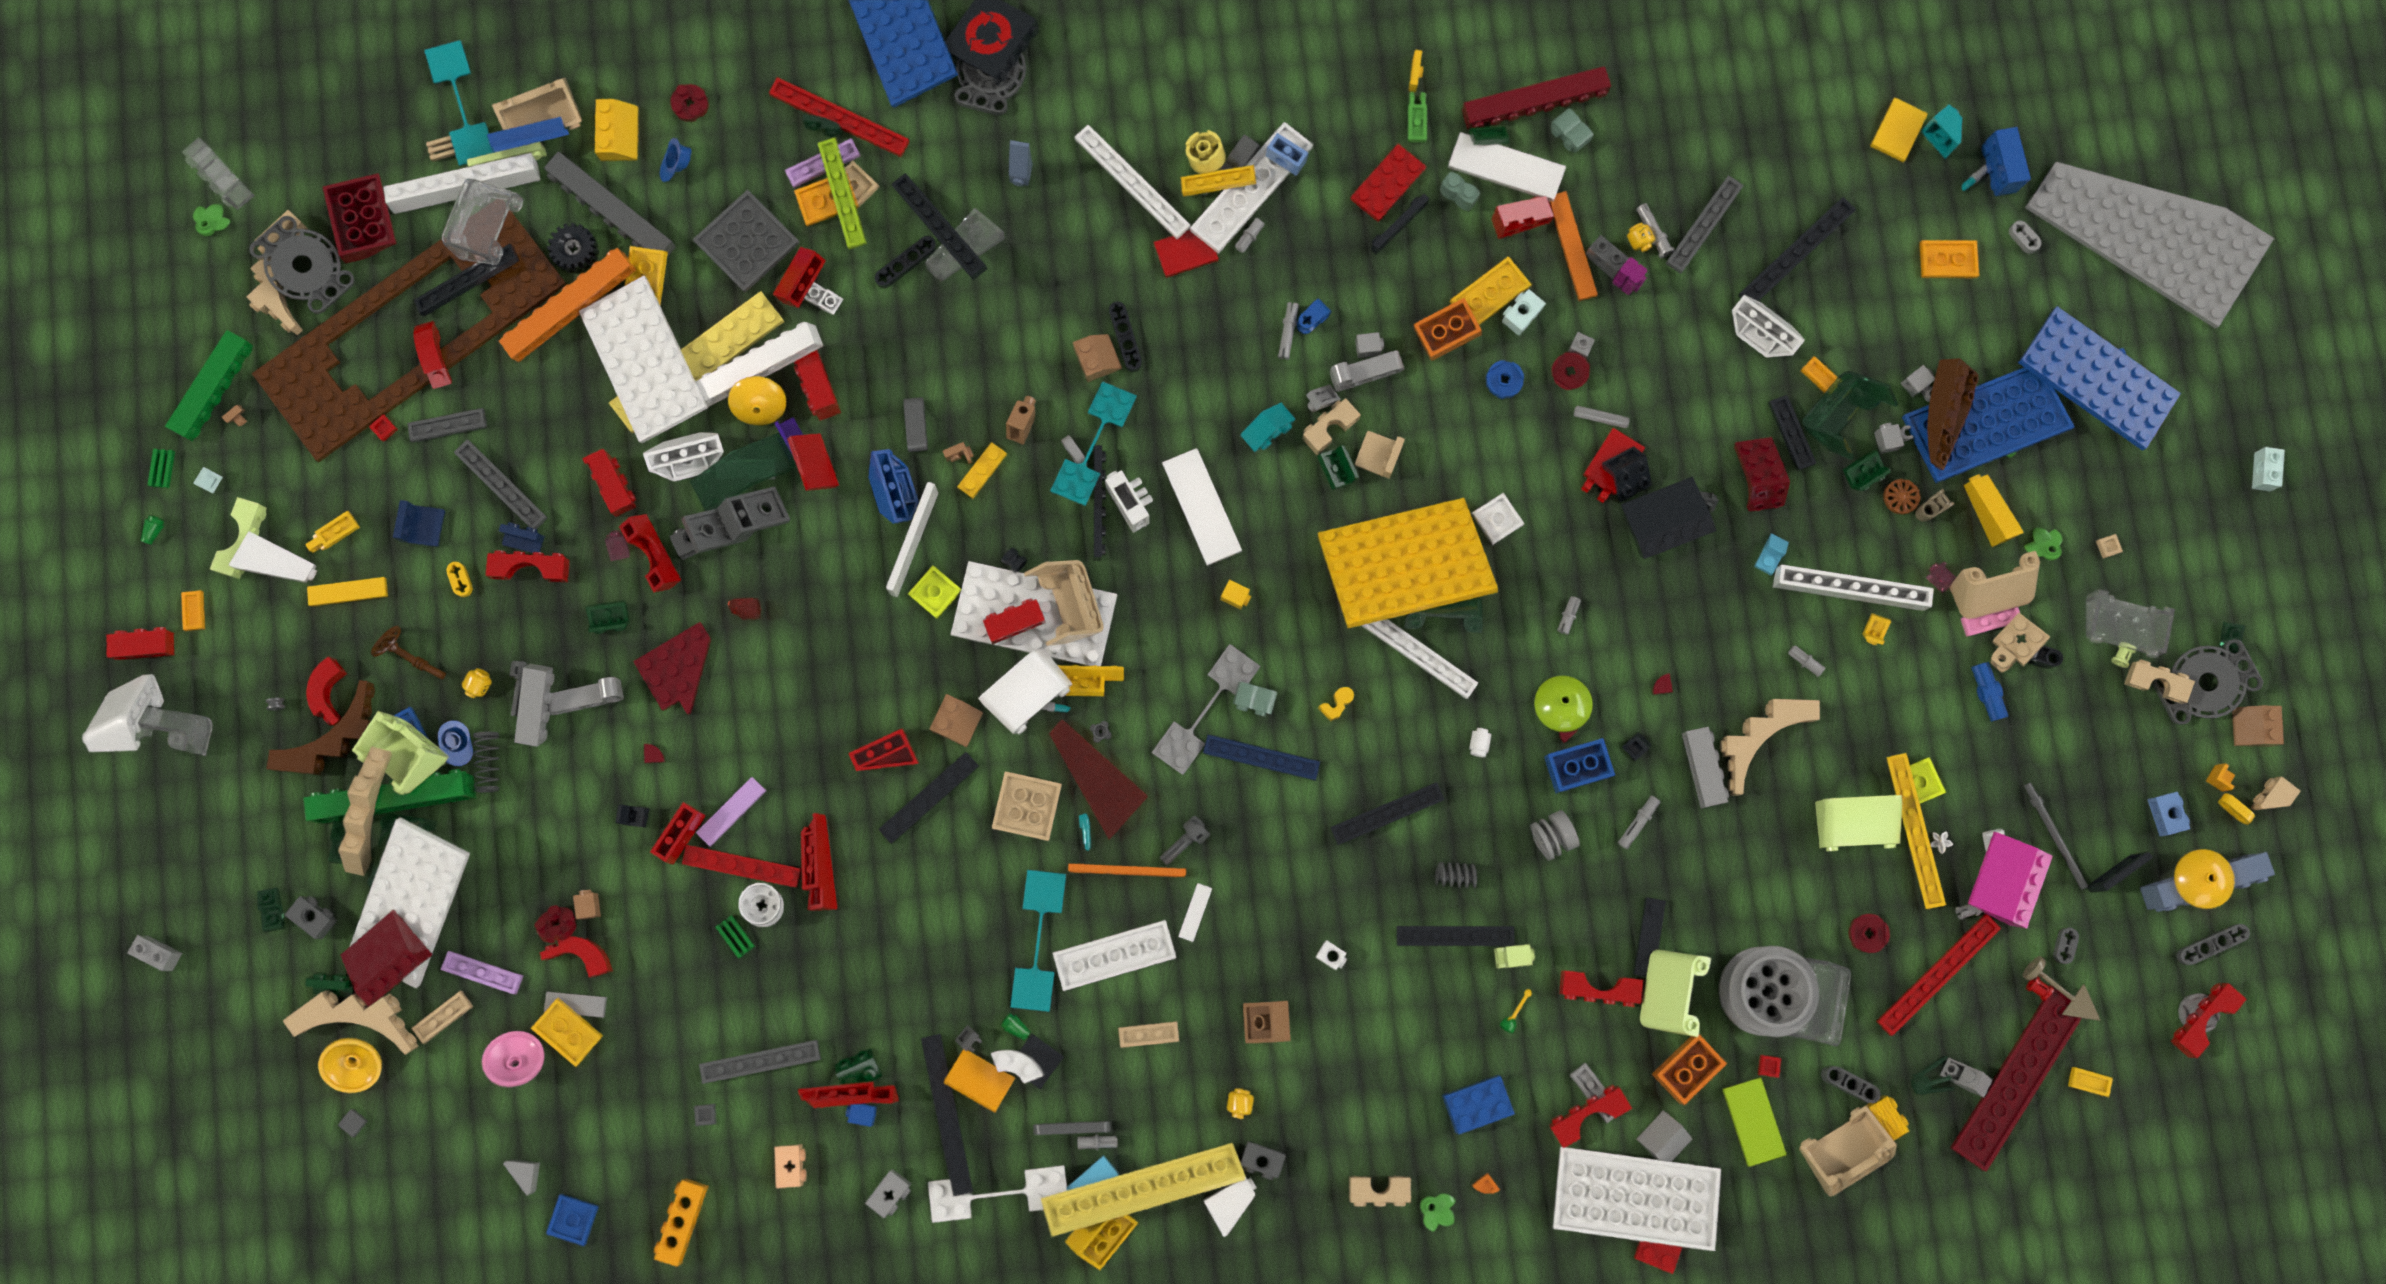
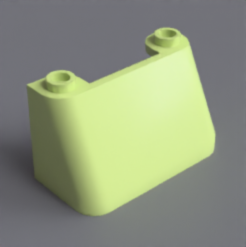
M380 711L376 713L352 749L358 755L357 759L363 763L371 747L391 751L392 756L385 773L393 779L391 783L394 786L393 790L401 795H404V793L409 794L448 759V755L409 722Z
M1902 795L1831 798L1815 802L1819 847L1826 848V851H1839L1838 847L1878 844L1884 845V849L1896 848V844H1900Z
M1666 950L1653 951L1649 959L1640 1013L1641 1024L1650 1029L1698 1037L1699 1020L1695 1016L1689 1015L1688 1009L1694 975H1705L1709 970L1711 958Z

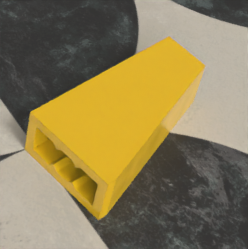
M1978 474L1969 478L1970 482L1965 484L1964 487L1991 546L1994 547L2024 533L1988 474L1982 477Z

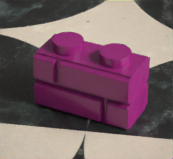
M1631 257L1620 268L1613 279V284L1618 288H1622L1621 290L1627 295L1633 291L1637 292L1647 279L1645 276L1647 269L1641 264L1638 265V262Z

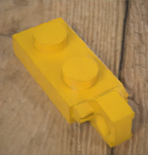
M346 511L315 531L314 539L305 545L312 553L320 549L323 551L359 529L360 526L352 514Z

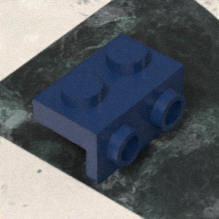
M508 522V525H500L499 531L505 534L502 545L531 553L541 551L545 536L539 534L537 529L527 527L526 530L519 528L520 525Z

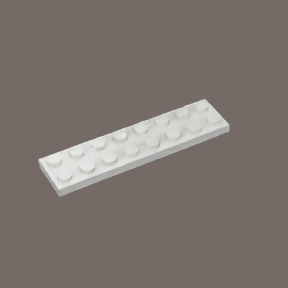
M1284 122L1247 163L1246 166L1254 165L1256 184L1223 190L1191 226L1190 231L1218 254L1290 173L1266 157L1267 147L1277 133L1307 152L1312 149L1313 144Z

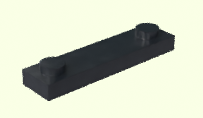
M1423 194L1420 198L1418 196L1414 198L1410 203L1411 207L1382 235L1378 234L1372 240L1371 251L1377 255L1427 206L1429 197Z
M1788 395L1769 401L1768 405L1796 470L1800 471L1815 465L1816 460Z
M1645 898L1633 975L1647 977L1650 955L1653 951L1659 949L1666 905L1664 900Z

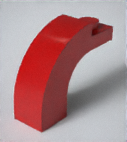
M430 321L415 326L414 342L424 374H427L432 388L435 389L452 384V379L441 355L439 345L441 336L435 322Z
M328 656L312 672L307 684L306 694L309 708L314 716L323 717L328 725L335 726L342 717L332 706L330 693L335 683L347 673L336 659Z
M570 936L563 941L560 938L557 940L558 946L557 944L546 946L545 951L539 952L542 960L574 953L585 963L589 977H596L613 971L604 950L595 942L586 938Z

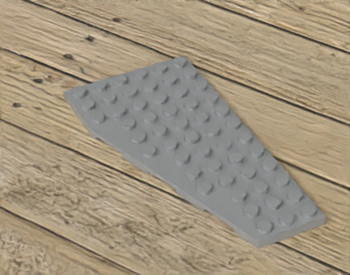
M2058 162L2053 164L2025 207L2215 329L2220 326L2274 240L2273 237L2227 208Z

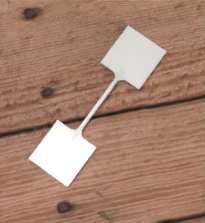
M1056 1166L1025 1170L1026 1187L1024 1189L979 1195L968 1193L953 1197L950 1179L928 1182L932 1223L972 1218L970 1208L972 1199L1017 1193L1027 1195L1029 1211L1043 1210L1041 1198L1067 1191L1065 1167Z

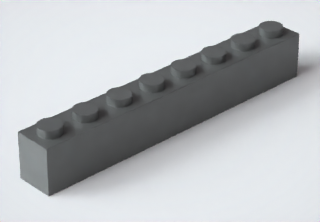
M559 151L544 167L548 173L546 176L553 183L559 182L562 185L561 189L567 194H574L576 196L575 200L582 206L585 204L589 206V211L596 217L599 215L603 217V222L610 228L614 226L618 229L617 233L624 239L628 237L632 240L631 244L634 247L667 251V257L676 248L670 239Z

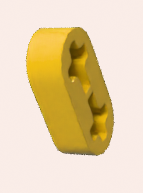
M459 562L450 563L446 571L454 593L463 598L470 596L473 587L466 567ZM455 567L461 569L458 571L459 578L456 574L452 573L455 571ZM460 582H462L463 585L467 586L464 589L465 592L459 591V589L461 588Z
M2228 793L2223 794L2218 801L2227 812L2243 824L2249 825L2255 818L2254 813Z

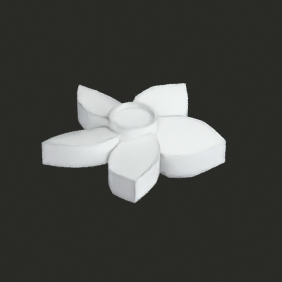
M1932 832V837L1935 841L1931 842L1930 845L1933 848L1937 847L1941 854L1945 852L1946 847L1952 846L1953 843L1950 840H1946L1947 832L1941 835Z

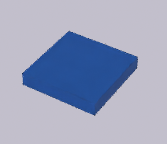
M560 1194L546 1234L585 1246L599 1206Z

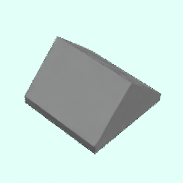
M1662 1111L1636 1140L1657 1160L1672 1162L1692 1138L1680 1123L1665 1111Z

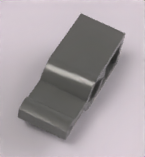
M1244 134L1220 170L1246 166L1260 150L1259 144Z

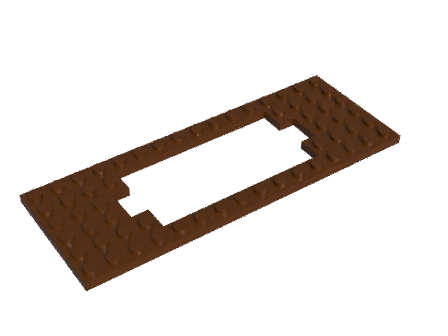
M501 197L252 373L317 462L322 461L368 428L383 414L386 415L430 383L427 374H424L422 366L419 364L370 400L367 399L356 384L343 392L328 372L341 363L328 345L452 258L461 271H464L509 243L514 246L520 260L489 278L488 281L492 287L480 294L492 310V313L440 349L447 370L567 285Z

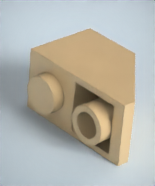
M2282 776L2270 778L2264 784L2265 789L2262 793H2259L2254 798V804L2251 809L2263 810L2290 806L2300 793V790Z

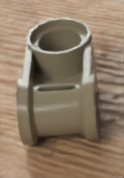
M1944 489L1931 496L1929 500L1916 509L1915 516L1919 521L1927 522L1954 505V502H1950L1944 494ZM1924 508L1929 510L1930 515L1925 513Z

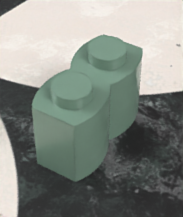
M1570 108L1552 121L1550 126L1552 134L1562 139L1565 148L1573 153L1580 150L1593 137L1592 131L1581 122L1579 117Z
M1453 172L1446 176L1440 187V192L1444 197L1454 200L1465 211L1472 209L1480 195L1475 186L1465 183L1461 176Z
M1238 682L1233 704L1237 705L1236 709L1246 712L1248 708L1255 710L1254 714L1266 717V713L1272 714L1277 692L1248 683Z

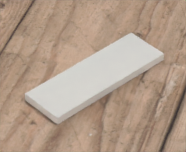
M1460 132L1448 168L1530 195L1547 196L1549 201L1554 202L1566 166L1498 144L1473 145L1470 135Z
M1193 449L1162 462L1206 565L1209 566L1242 552L1198 449Z
M928 482L926 484L887 583L886 589L891 596L898 597L936 501L938 490L933 483Z
M1166 920L1053 953L1063 991L1176 958Z

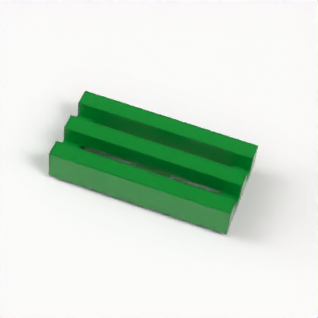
M153 448L147 486L170 488L175 451ZM168 455V456H167V462H166V468H165V466H164L165 456ZM164 468H165L164 481H163V484H161L162 475H163V473H164Z
M733 915L716 926V929L739 959L755 947ZM728 923H733L738 932L749 945L747 948L744 946L742 941L739 939V937L736 935V933L733 931V929ZM724 926L729 931L734 940L737 942V944L740 946L742 952H740L737 949L732 940L726 934V932L723 929Z

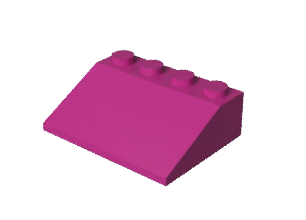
M1993 832L1968 904L2010 926L2027 929L2053 856L2036 847L2001 833Z

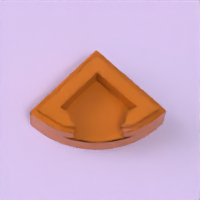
M1488 1173L1472 1184L1476 1190L1486 1194L1496 1193L1500 1190Z

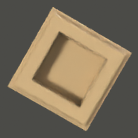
M2116 534L2096 541L2102 558L2123 552Z

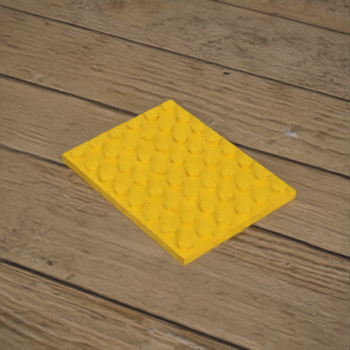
M1465 498L1318 532V539L1347 628L1498 592V586Z

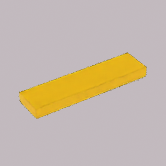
M1250 165L1181 177L1183 196L1254 185L1256 184L1255 167Z
M380 577L307 587L308 606L388 597L387 579Z

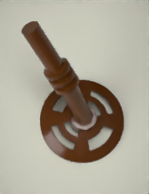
M394 626L387 630L377 640L371 650L373 657L382 655L387 651L394 652L412 663V666L420 671L425 670L440 679H444L446 676L445 672L428 664L427 660L419 656L415 657L398 646L396 641L401 633V627Z

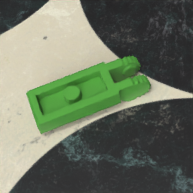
M1410 92L1408 142H1426V93L1421 92L1420 104H1414L1415 95L1414 92Z

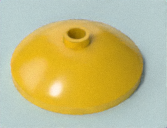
M751 376L739 380L732 386L728 396V404L734 416L742 422L762 426L777 421L783 415L786 408V396L776 382L765 377Z
M2200 849L2187 853L2179 860L2174 872V882L2179 895L2187 903L2197 908H2216L2224 904L2234 890L2235 878L2232 867L2222 855L2211 850ZM2210 875L2213 877L2212 882L2209 880Z
M345 1038L332 1042L323 1050L319 1058L318 1069L322 1079L333 1089L346 1093H356L370 1088L378 1080L382 1070V1061L376 1049L367 1042L354 1038Z

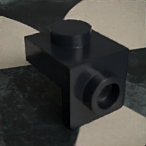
M619 804L615 822L616 824L646 828L650 809Z

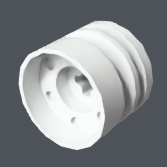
M755 883L748 886L742 892L739 898V910L741 915L751 924L758 927H768L775 924L781 918L784 911V902L782 896L772 886L765 883ZM764 901V903L767 905V908H763V910L761 911L758 905L762 904Z

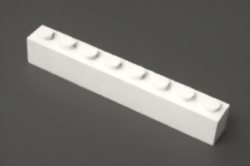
M532 153L384 186L383 188L386 204L394 214L531 183L539 181L541 178L538 163Z
M802 322L796 326L797 328L781 333L780 337L766 341L765 345L749 350V353L744 356L734 358L733 362L719 366L712 373L702 375V378L697 380L696 384L707 407L728 397L732 386L739 380L751 376L766 377L823 347L816 326Z
M1780 565L1775 569L1773 584L1774 588L1921 611L1932 607L1934 588L1787 565Z

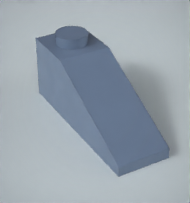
M1010 140V182L1016 186L1029 185L1032 169L1029 143Z

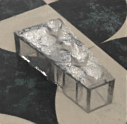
M197 138L182 151L187 157L185 161L192 168L196 167L198 170L197 174L204 181L207 180L210 183L209 187L216 194H220L221 200L228 207L232 205L235 209L239 210L255 196L201 138Z
M976 208L955 229L978 257L1005 239L1003 231ZM943 245L925 262L928 271L940 281L945 280L962 268Z

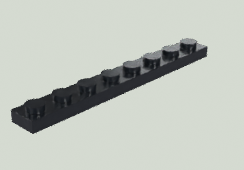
M906 173L891 184L972 280H975L988 269Z
M1842 197L1738 294V297L1742 298L1746 295L1760 301L1856 211V208Z
M937 1034L921 1038L953 1197L972 1193L974 1191L953 1089L944 1084L949 1070L942 1036Z

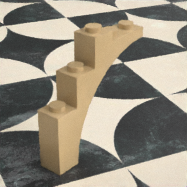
M287 210L281 217H279L273 223L275 224L283 216H291L295 219L297 223V229H308L289 210ZM289 220L285 221L282 225L285 230H290L294 226L293 222ZM271 233L268 236V240L275 243L279 240V235ZM259 246L258 249L264 254L265 248ZM264 259L259 260L250 269L255 273L253 277L261 284L246 296L251 301L249 305L257 313L262 311L266 315L269 313L275 320L279 318L283 322L280 325L288 333L292 331L296 335L300 334L303 329L294 320L285 296L278 292L269 282L264 271ZM267 266L270 277H273L271 267ZM277 281L274 282L281 290L284 289Z
M1772 699L1768 701L1765 708L1768 718L1750 717L1743 723V733L1745 736L1723 737V741H1720V752H1723V757H1730V760H1728V771L1730 772L1728 790L1731 791V796L1743 794L1748 766L1755 752L1766 739L1786 726L1820 720L1819 700Z
M371 747L359 775L354 777L347 792L351 805L343 820L346 834L339 847L345 872L365 876L372 860L370 838L373 814L380 786L392 756L391 751Z
M327 990L314 997L283 1020L294 1037L321 1024L348 1022L367 1026L382 1033L394 1042L405 1055L418 1047L414 1035L406 1030L404 1021L396 1016L402 1009L399 1006V1001L391 994L382 997L368 1007L356 993L339 1004L337 996L330 992V990Z

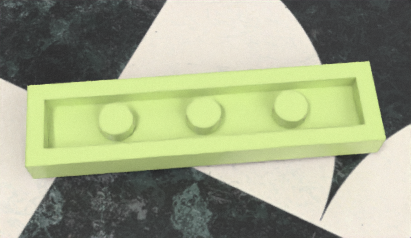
M541 142L467 159L468 167L528 153H532L535 160H539L541 157L547 156Z

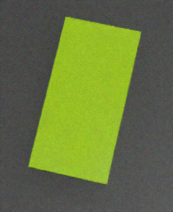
M1759 1077L1723 1088L1722 1090L1747 1166L1750 1167L1787 1155L1762 1079Z

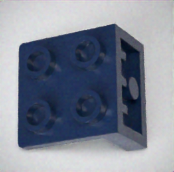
M400 500L393 538L404 543L438 547L445 510L416 506L408 501Z

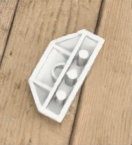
M1746 295L1740 299L1732 310L1736 335L1765 357L1793 355L1805 341L1791 324L1761 302Z
M700 432L662 442L644 452L643 455L649 472L656 473L672 481H678L711 472L724 450L718 433Z

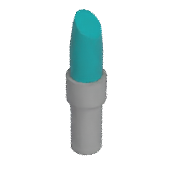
M1986 165L1977 172H1974L1963 183L1962 191L1977 183L1987 173Z
M1049 702L1042 710L1066 713L1071 707Z

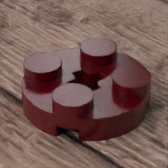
M681 84L677 86L671 96V108L676 116L683 121H697L696 119L701 116L703 117L708 111L709 101L706 93L697 85ZM692 99L694 104H690V106L687 107L686 101Z
M1567 351L1559 355L1552 365V376L1555 383L1566 390L1583 386L1590 375L1589 362L1582 354ZM1573 366L1576 373L1568 375L1566 367L1570 368Z
M553 905L540 916L534 926L541 940L547 943H555L554 940L561 938L563 941L570 937L575 931L577 924L576 917L570 909Z
M1862 914L1851 921L1849 939L1855 949L1864 953H1876L1887 945L1890 938V930L1881 917L1875 914ZM1867 928H1870V931L1874 932V935L1870 936V939H1868L1865 935V931H1867Z

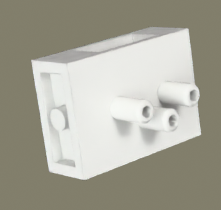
M1122 470L1118 473L1117 471L1110 473L1105 480L1106 489L1132 532L1134 533L1150 524L1149 514L1144 506L1151 503L1153 499L1151 495H1147L1141 500L1139 499L1148 493L1144 487L1136 492L1133 490L1142 484L1141 479L1137 477L1128 482Z

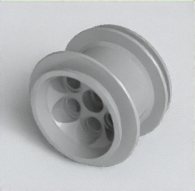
M1765 946L1741 951L1727 963L1719 980V999L1724 1012L1737 1027L1750 1034L1771 1037L1793 1034L1802 1029L1811 1020L1818 1006L1819 986L1813 969L1802 956L1788 948ZM1764 966L1769 969V974L1766 977L1762 974ZM1782 975H1785L1787 977V983L1785 985H1782L1780 982V977ZM1749 977L1753 980L1751 988L1746 985L1747 978ZM1765 986L1769 988V993H1766V996L1762 993ZM1785 994L1788 995L1790 999L1787 1005H1785L1782 1001V998ZM1751 997H1753L1756 1001V1004L1753 1008H1751L1748 1004V1001ZM1769 1006H1772L1774 1009L1771 1017L1766 1012Z

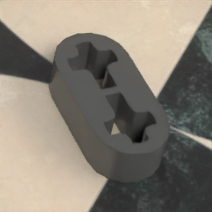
M2063 928L2058 933L2053 957L2059 964H2069L2074 959L2079 940V934L2075 929ZM2065 933H2069L2072 939L2067 941ZM2060 952H2064L2067 958L2060 956Z

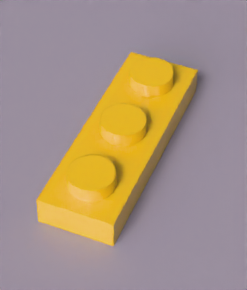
M991 442L957 486L958 489L974 499L1007 456V453Z

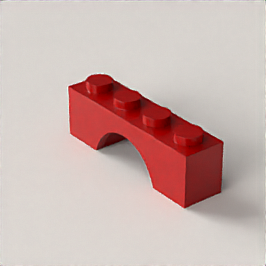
M647 514L629 517L619 526L627 543L639 547L648 557L650 570L645 577L653 592L669 590L681 580Z
M496 550L494 553L487 554L485 576L496 580H511L514 573L520 568L534 566L539 568L543 578L548 582L568 583L570 560L561 553H552V556H545L541 552L525 555V552L520 551L506 554L505 551Z
M1561 971L1559 994L1565 995L1564 999L1576 1000V996L1584 997V1001L1596 1002V999H1603L1604 1004L1615 1005V1002L1619 1001L1623 1002V1006L1635 1007V1003L1641 1004L1643 980L1619 978L1611 989L1600 991L1588 983L1584 973Z
M2229 983L2215 984L2210 990V995L2199 1002V1008L2186 1018L2184 1026L2174 1032V1037L2170 1042L2188 1058H2198L2210 1044L2206 1035V1025L2212 1015L2218 1012L2235 1014L2247 1000Z
M1618 1085L1606 1087L1603 1090V1094L1599 1096L1595 1094L1586 1099L1587 1103L1579 1106L1578 1104L1569 1109L1570 1113L1567 1115H1558L1551 1120L1553 1123L1549 1125L1563 1149L1580 1139V1126L1588 1115L1595 1112H1604L1617 1118L1632 1109Z

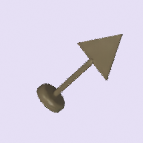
M2042 956L2036 957L2029 963L2023 972V977L2026 980H2033L2039 975L2071 1000L2062 1015L2101 1021L2084 984L2076 995L2073 996L2042 972L2046 965V960Z

